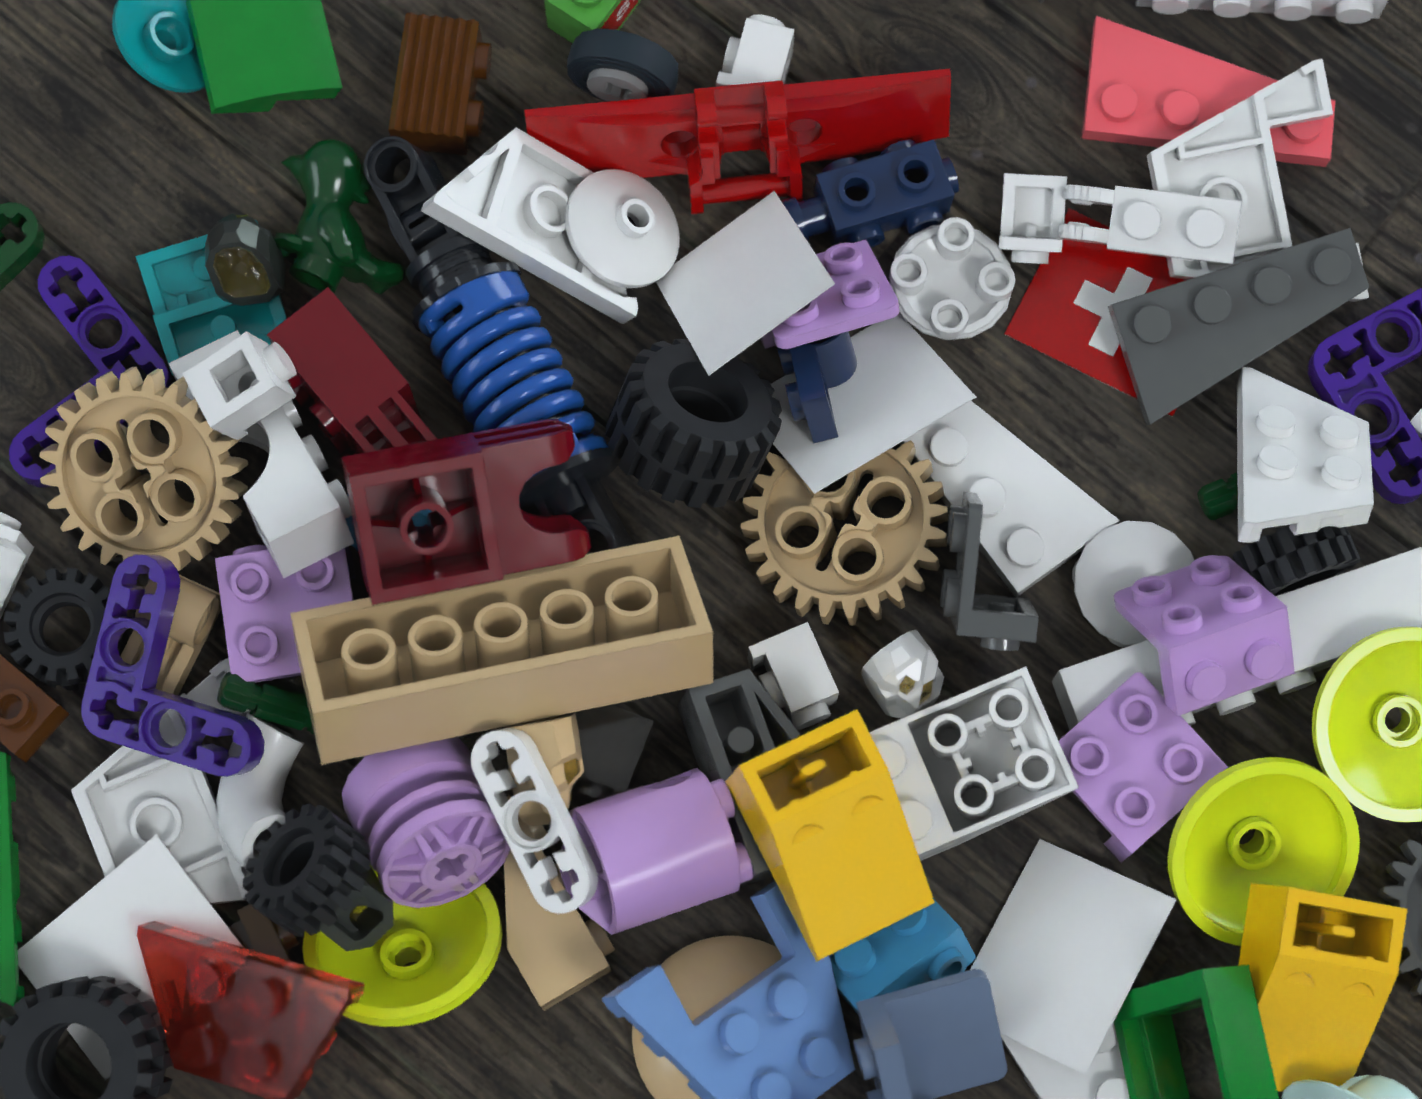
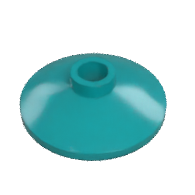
M117 0L112 16L113 33L117 46L128 64L144 79L165 90L189 93L204 89L205 84L186 7L187 0Z

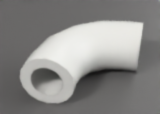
M249 712L246 718L255 722L262 731L265 741L264 754L260 763L252 771L229 777L221 776L216 799L220 834L235 859L244 867H246L249 858H258L260 853L254 847L261 838L267 842L272 836L268 828L275 821L282 826L286 823L282 804L285 781L296 756L304 744L300 739L267 720L254 717ZM232 742L228 751L229 757L240 756L242 746Z

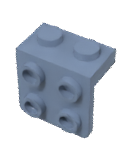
M972 969L856 1002L864 1037L853 1040L864 1080L874 1078L876 1086L875 1090L866 1092L867 1099H934L998 1081L1007 1073V1063L990 982L985 972L980 969Z

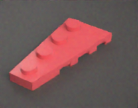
M1096 15L1092 31L1082 139L1159 148L1278 80ZM1331 99L1333 114L1328 118L1270 129L1277 162L1320 167L1327 166L1331 159L1335 113L1334 100Z

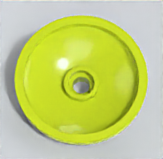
M1414 626L1395 627L1373 633L1347 649L1335 661L1324 677L1315 699L1312 714L1313 745L1323 773L1341 789L1352 805L1370 815L1395 822L1422 821V627ZM1398 707L1401 712V721L1395 728L1388 729L1385 724V717L1391 709Z
M1266 757L1233 765L1218 773L1200 787L1190 798L1177 819L1168 850V873L1173 893L1183 911L1205 933L1222 942L1241 946L1251 883L1288 886L1342 897L1345 895L1354 876L1359 856L1360 838L1355 813L1341 789L1325 774L1306 763L1288 758ZM1255 829L1253 838L1245 844H1240L1241 837L1248 830Z
M482 884L466 896L439 906L413 908L396 904L393 901L394 925L372 947L345 951L321 931L313 935L305 932L303 938V957L307 973L318 995L328 1006L343 1016L360 1023L383 1027H398L437 1018L470 998L488 978L497 961L502 941V925L495 899L488 887ZM356 906L352 909L350 917L352 919L358 918L368 906ZM409 962H417L411 966L403 967Z

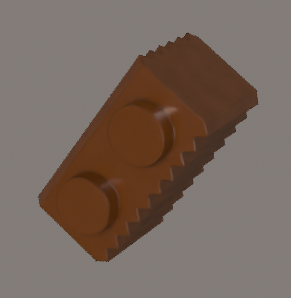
M412 12L405 14L388 129L390 136L403 138L423 151L467 155L469 138H479L481 135L484 103L482 100H475L478 79L488 80L492 56L491 43L483 42L478 21L474 19L464 20L462 18L453 19L449 16L441 18L437 15H416Z

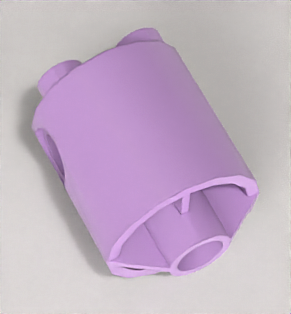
M698 768L691 769L661 782L640 786L569 811L598 873V886L594 896L585 905L579 907V909L611 935L739 891L740 883L753 879V869L749 855L741 842H734V837L727 820L735 815L734 803L728 786L723 779L710 782L707 776ZM559 868L565 889L570 894V897L573 898L571 886L579 881L578 876L573 869L563 872Z

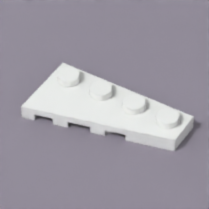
M972 401L899 443L902 445L910 440L914 443L916 454L913 463L926 459L930 460L933 473L927 481L942 482L944 496L941 497V500L948 509H950V505L962 506L963 492L977 493L983 504L979 550L1014 597L1021 595L1081 552L1085 545L1104 528L1116 525L1120 521Z

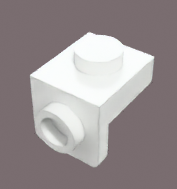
M1004 173L999 249L1012 250L1011 262L1049 264V252L1062 253L1063 239L1058 238L1060 223L1064 224L1066 200L1063 199L1065 185L1067 184V176Z

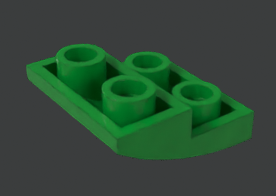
M321 0L186 1L211 114L270 112L277 101L334 99L343 88Z

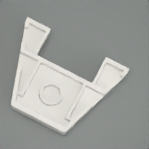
M1323 59L1313 60L1297 71L1265 87L1249 98L1146 155L1153 190L1242 201L1233 265L1292 247L1270 129L1328 118L1333 114ZM1356 243L1357 250L1361 259L1359 243ZM1166 257L1170 277L1189 280L1233 266ZM1368 290L1363 291L1349 301L1355 302L1369 298Z
M229 658L220 661L209 671L211 674L187 695L183 693L180 696L244 717L249 712V709L241 713L224 708L217 702L220 683L224 675L230 672ZM169 709L163 714L159 725L161 737L171 746H177L186 734L184 718L173 709ZM121 746L71 790L105 877L157 834L210 904L247 901L244 895L248 891L243 888V878L252 874L235 859L220 834L216 798L205 772Z

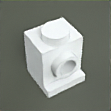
M758 14L746 18L741 39L730 37L722 72L719 71L716 87L782 80L784 85L793 54L795 29L787 28L778 19Z
M247 331L182 373L210 428L235 440H240L248 434L247 428L296 397L288 380L297 373L288 354L278 343L273 342L269 345ZM257 378L259 382L250 387V384Z
M808 622L748 647L747 659L752 670L765 666L767 671L758 676L759 682L776 704L783 708L787 718L797 730L817 724L831 715L828 707L837 703L839 691Z

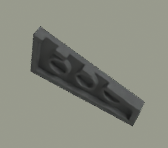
M1351 228L1108 306L1146 426L1154 423L1370 288Z

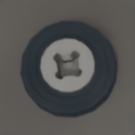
M593 29L584 31L575 38L567 60V73L577 87L605 102L674 95L678 81V62L663 47L639 35L614 29Z

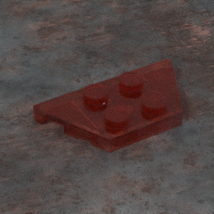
M151 921L138 925L137 938L161 1024L166 1035L173 1067L267 1099H295L299 1097L313 1075V1066L316 1059L326 1054L338 1035L334 1030L347 1007L358 1003L364 993V983L161 922Z

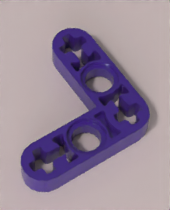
M59 256L50 260L41 269L38 277V291L42 299L99 371L97 375L86 383L90 382L96 386V379L110 371L120 380L121 373L126 371L120 361L126 359L130 354L144 373L149 374L157 368L163 369L165 387L169 388L173 384V377L162 358L84 261L73 256ZM67 275L73 281L79 280L76 283L78 289L91 306L85 308L81 313L67 294H59L61 289L57 282L60 278ZM102 319H113L122 325L120 340L110 348L99 349L93 347L89 342V333L92 326ZM136 345L140 346L139 349L133 350ZM114 364L112 369H108V366ZM74 392L22 429L12 440L9 448V461L16 473L29 485L39 488L51 487L42 484L40 478L51 470L56 469V465L51 463L49 467L42 469L35 463L26 467L33 460L29 450L38 443L44 449L52 444H57L56 441L45 433L46 427L57 420L64 421L56 409L69 399L77 401ZM123 419L120 420V423L128 428V423ZM95 439L94 446L98 454L108 446L102 441Z
M1422 288L1327 337L1317 346L1308 362L1309 379L1322 401L1354 415L1355 409L1363 404H1373L1381 408L1387 418L1386 430L1381 434L1370 435L1373 487L1382 498L1397 504L1413 502L1422 495V440L1383 376L1422 356V325L1419 320L1422 318ZM1387 322L1401 326L1408 336L1407 349L1398 353L1384 350L1376 339L1377 327ZM1362 346L1365 357L1355 361L1346 373L1347 379L1340 372L1329 375L1324 367L1331 359L1330 353L1337 360H1342L1354 354ZM1394 435H1397L1401 441L1391 450L1394 457L1402 467L1412 463L1417 470L1416 475L1411 479L1413 487H1410L1405 480L1394 482L1390 478L1389 473L1395 468L1396 464L1388 449L1380 457H1377L1373 450L1387 444Z
M133 555L126 558L118 565L112 579L82 699L81 715L84 725L93 735L100 739L216 776L229 777L252 771L260 763L265 745L262 731L255 722L235 713L155 689L180 593L181 580L174 564L161 555ZM139 574H148L150 580L157 582L155 594H145V589L137 585ZM128 609H139L138 613H150L151 618L150 620L138 617L128 618L127 612ZM129 628L137 631L144 643V653L141 659L134 665L124 662L118 651L119 638ZM116 699L117 705L120 708L133 712L143 711L140 720H114V714L105 710L106 701ZM169 709L179 712L186 724V734L177 746H171L166 743L161 737L159 730L160 720ZM206 735L212 737L233 735V742L242 746L240 756L229 757V752L224 747L214 744H201Z

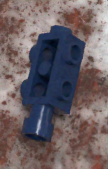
M934 139L920 144H916L914 140H903L886 147L879 156L858 162L856 158L848 157L828 164L823 168L822 173L816 174L813 198L798 202L795 197L781 200V202L808 243L809 237L827 232L832 246L840 243H856L867 240L870 248H873L885 240L884 232L906 226L909 234H916L930 226L940 225L944 221L942 215L950 211L954 194L959 192V183L951 159L949 157L941 159ZM921 172L924 178L923 182L913 183L907 180L906 177ZM864 190L867 194V197L860 201H854L847 197V194Z

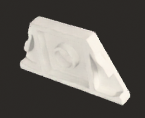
M517 127L423 203L421 209L423 213L505 259L516 263L521 268L621 324L628 322L637 315V297H627L626 288L607 283L589 271L575 254L567 236L565 211L568 199L575 187L594 172Z
M1242 367L1237 383L1238 541L1245 543L1257 542L1260 539L1262 529L1289 524V528L1294 535L1318 532L1319 529L1326 526L1342 528L1367 524L1374 505L1369 422L1253 368Z

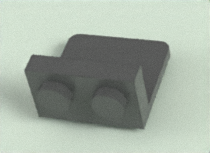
M963 492L962 506L950 505L947 544H950V552H957L955 570H943L940 607H943V616L951 617L957 635L981 638V647L1001 651L1019 650L1020 641L1036 643L1039 616L1029 598L974 593L983 504L977 493Z

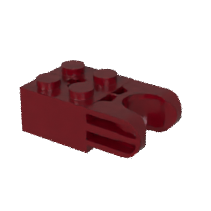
M329 287L267 334L271 344L273 342L278 343L288 354L295 366L297 374L288 380L296 395L293 399L301 408L309 401L313 404L309 407V410L318 421L317 427L340 455L348 448L356 455L437 439L420 419V414L407 380Z
M556 419L539 420L342 457L363 579L372 605L503 580V575L563 564L583 558L589 552L591 545L589 532L581 522L571 515L536 516L519 508V495L525 482L530 477L545 468L560 465L569 460L575 447L572 427ZM430 509L431 512L427 514V524L415 526L411 517L421 510Z

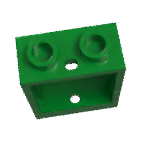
M1249 965L1200 969L1129 991L1114 1020V1027L1130 1099H1190L1171 1015L1201 1006L1204 1009L1223 1099H1279Z

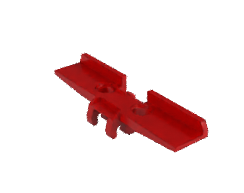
M950 69L784 85L782 80L697 88L691 94L525 109L527 134L594 173L601 170L617 169L631 172L642 178L677 174L688 175L692 215L703 214L705 204L764 199L773 191L776 192L778 197H795L799 202L802 201L801 164L804 162L842 159L881 151L903 140H914L915 143L949 137ZM761 149V151L765 152L769 161L770 173L720 177L722 155L726 152Z

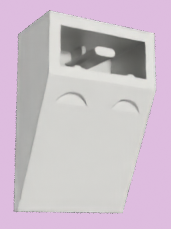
M1026 667L869 732L889 770L920 861L960 845L1079 789Z

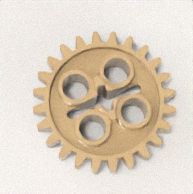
M131 367L121 373L120 380L112 371L107 372L96 379V386L88 382L75 390L74 394L77 401L69 399L56 409L64 421L57 420L46 427L45 433L58 444H52L42 450L39 457L55 464L56 469L42 476L40 481L42 484L58 487L60 492L59 495L47 503L48 508L67 509L70 515L62 523L60 529L65 532L80 527L84 534L78 548L84 551L94 543L101 545L100 563L103 565L108 564L118 554L123 555V561L133 555H161L169 559L177 570L180 571L191 562V556L200 561L212 551L210 542L218 545L230 534L224 523L231 524L241 516L242 510L230 500L239 499L248 491V486L233 479L232 475L244 469L248 465V461L240 457H231L228 451L240 440L222 435L220 432L210 428L196 399L191 400L186 396L188 384L184 376L167 388L165 387L163 369L157 368L149 373L144 382L137 367ZM121 419L128 423V428L120 423ZM151 420L158 421L164 425L169 434V445L161 443L154 437L150 428ZM95 439L102 441L108 446L113 457L112 464L105 462L98 456L94 446ZM147 468L150 474L141 475L138 471ZM175 479L183 481L191 488L194 494V503L186 502L178 495L174 484ZM119 499L126 500L134 507L137 512V522L131 521L123 515L120 510ZM159 515L168 520V522L163 523L160 520Z
M911 440L902 444L896 450L892 447L847 474L846 482L840 489L834 492L818 491L815 494L786 459L776 454L768 453L766 459L773 473L771 477L758 474L753 483L762 496L745 497L742 502L745 510L758 518L741 523V530L744 537L758 539V541L749 545L745 551L750 562L766 561L756 572L761 584L771 583L779 579L773 591L776 601L782 603L796 594L795 609L801 617L809 612L814 604L819 605L823 624H829L836 609H844L847 621L852 626L856 624L858 609L867 606L875 620H880L882 618L880 601L887 598L895 606L903 609L905 603L901 589L905 585L920 592L925 590L924 581L918 570L923 568L938 571L940 567L938 557L928 548L947 546L946 532L933 526L948 521L949 514L946 506L932 504L944 496L942 482L932 481L924 483L933 473L930 460H922L911 465L916 454L915 445ZM867 473L874 476L873 480L865 486L853 507L857 525L845 524L837 537L833 519L845 520L848 517L856 499L858 484L863 475ZM893 496L904 502L903 509L892 518L884 519L871 513L872 506L883 497ZM808 525L819 531L816 540L807 547L795 548L786 543L790 532L798 526ZM837 537L838 539L832 552V560L827 569L824 571L817 570V564L827 555ZM855 552H869L876 557L874 566L864 574L854 575L843 569L844 561Z

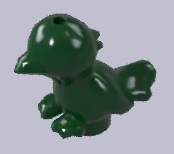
M326 139L316 142L302 155H291L281 162L297 179L306 197V208L297 224L295 234L276 233L274 237L277 247L282 251L283 259L293 263L289 272L294 278L315 290L322 292L329 287L335 293L342 277L352 283H365L379 295L405 279L404 266L377 259L367 250L361 227L350 211L354 201L367 204L369 199L365 192L371 190V185L364 174L363 164L353 148L342 141Z

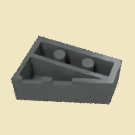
M750 669L715 679L712 684L688 688L677 705L698 767L710 782L723 779L726 783V780L739 765L798 738L800 735ZM732 796L735 815L727 820L734 837V842H741L744 845L753 869V879L741 883L743 888L772 878L773 875Z

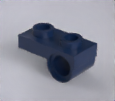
M849 331L790 349L777 347L785 376L795 373L796 382L785 384L794 421L807 420L813 443L837 438L838 433L828 389L845 383L852 377L857 368V359Z

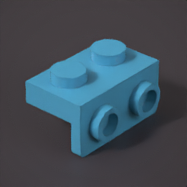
M935 900V903L829 955L837 991L857 1014L856 1002L965 972L966 967L975 960L976 956L961 927Z

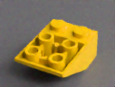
M854 710L739 765L726 780V784L816 962L935 903L889 770L858 710Z
M1250 884L1238 966L1249 965L1277 1091L1283 1092L1294 1081L1308 1079L1328 1082L1340 1087L1350 1078L1354 1077L1398 976L1407 915L1406 908L1288 886Z

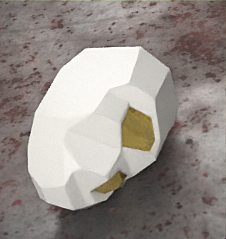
M917 630L909 631L883 647L868 660L861 671L868 690L884 713L900 719L933 705L940 695L944 676L938 667V659Z

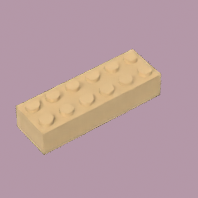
M680 536L589 553L575 561L503 575V580L375 605H372L368 597L290 613L299 668L321 765L712 684L713 630Z

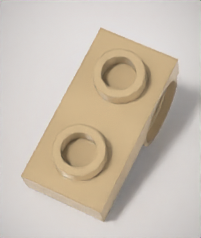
M179 575L181 580L180 593L155 688L177 696L222 609L219 592ZM149 580L145 587V594H155L157 582ZM136 609L135 617L150 620V613H138L139 609ZM133 630L120 656L129 665L136 664L144 653L143 639L135 630Z

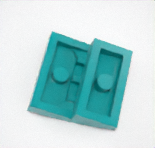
M207 235L136 256L154 312L153 319L168 363L238 330L240 335L247 331L270 345L271 342L267 334L287 319L280 294L268 303L238 306L222 301L216 294L205 266Z

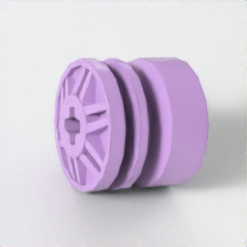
M459 737L366 755L348 775L342 791L344 811L353 829L359 832L365 838L364 841L369 844L370 853H368V859L371 861L370 864L377 872L378 880L384 893L396 904L422 908L448 903L466 896L487 882L504 864L510 847L473 773L471 752Z

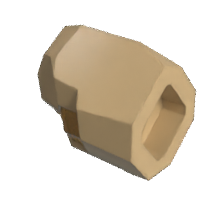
M575 713L506 726L505 728L519 729L532 738L568 809L572 800L571 790L573 784L585 772ZM514 747L506 749L509 771L517 786L512 788L513 794L516 795L536 788L532 778L529 781L518 784L511 769V764L519 759L518 753ZM527 801L519 811L522 822L528 825L540 826L551 823L549 811L539 802Z

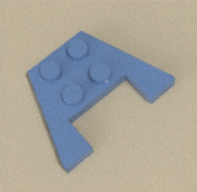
M773 881L750 898L782 958L691 1022L661 965L645 968L602 998L606 1007L617 1018L625 1017L644 1036L641 1041L658 1057L665 1056L690 1080L687 1085L701 1099H816L855 1070L830 956L817 962L815 961L776 881Z

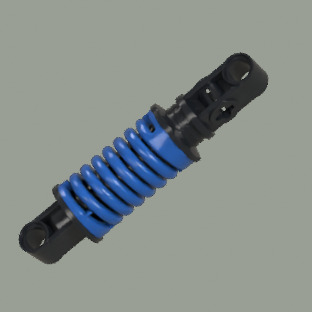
M388 136L376 141L365 156L364 172L387 216L388 225L394 238L411 262L406 270V276L411 286L419 290L424 297L412 312L414 317L412 322L419 332L431 338L430 351L436 359L442 361L441 372L444 378L452 384L453 396L463 405L462 413L465 419L474 425L473 433L548 419L565 422L573 429L575 447L569 460L560 465L545 468L530 477L525 482L519 495V508L532 515L538 513L540 516L571 515L587 528L590 543L595 537L603 534L608 541L609 549L634 545L601 483L617 467L619 458L612 455L611 449L608 448V444L603 437L593 433L589 434L595 426V419L589 412L581 411L584 406L582 394L575 389H571L574 379L568 370L560 368L563 362L560 352L555 348H549L552 343V337L546 328L539 327L541 316L538 310L526 305L529 300V293L520 277L522 272L519 266L511 261L493 263L489 255L491 250L421 211L423 203L446 185L437 163L431 155L400 137ZM410 158L408 175L404 180L395 184L393 175L396 166L402 160Z

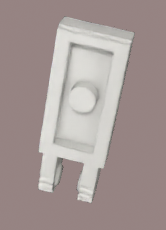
M1065 185L1063 199L1079 205L1091 206L1092 204L1112 206L1109 229L1091 227L1086 223L1080 222L1060 223L1058 238L1107 245L1108 250L1226 265H1233L1242 201L1115 186V190L1091 186Z

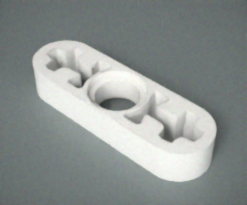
M503 728L483 735L473 747L471 767L535 900L544 909L553 913H568L585 905L596 892L598 873L536 744L528 734L516 728ZM497 743H499L503 750L514 747L517 751L519 759L511 764V769L518 784L529 781L532 778L536 788L518 793L509 800L507 799L504 791L517 786L507 769L496 771L492 766L491 760L499 755ZM527 801L541 803L550 813L551 827L547 835L542 839H534L527 836L519 826L518 814L521 807ZM560 839L566 849L553 853V856L563 872L573 869L578 876L579 881L571 886L573 898L570 897L566 890L555 892L551 887L550 880L558 875L551 856L537 861L534 852L550 847Z

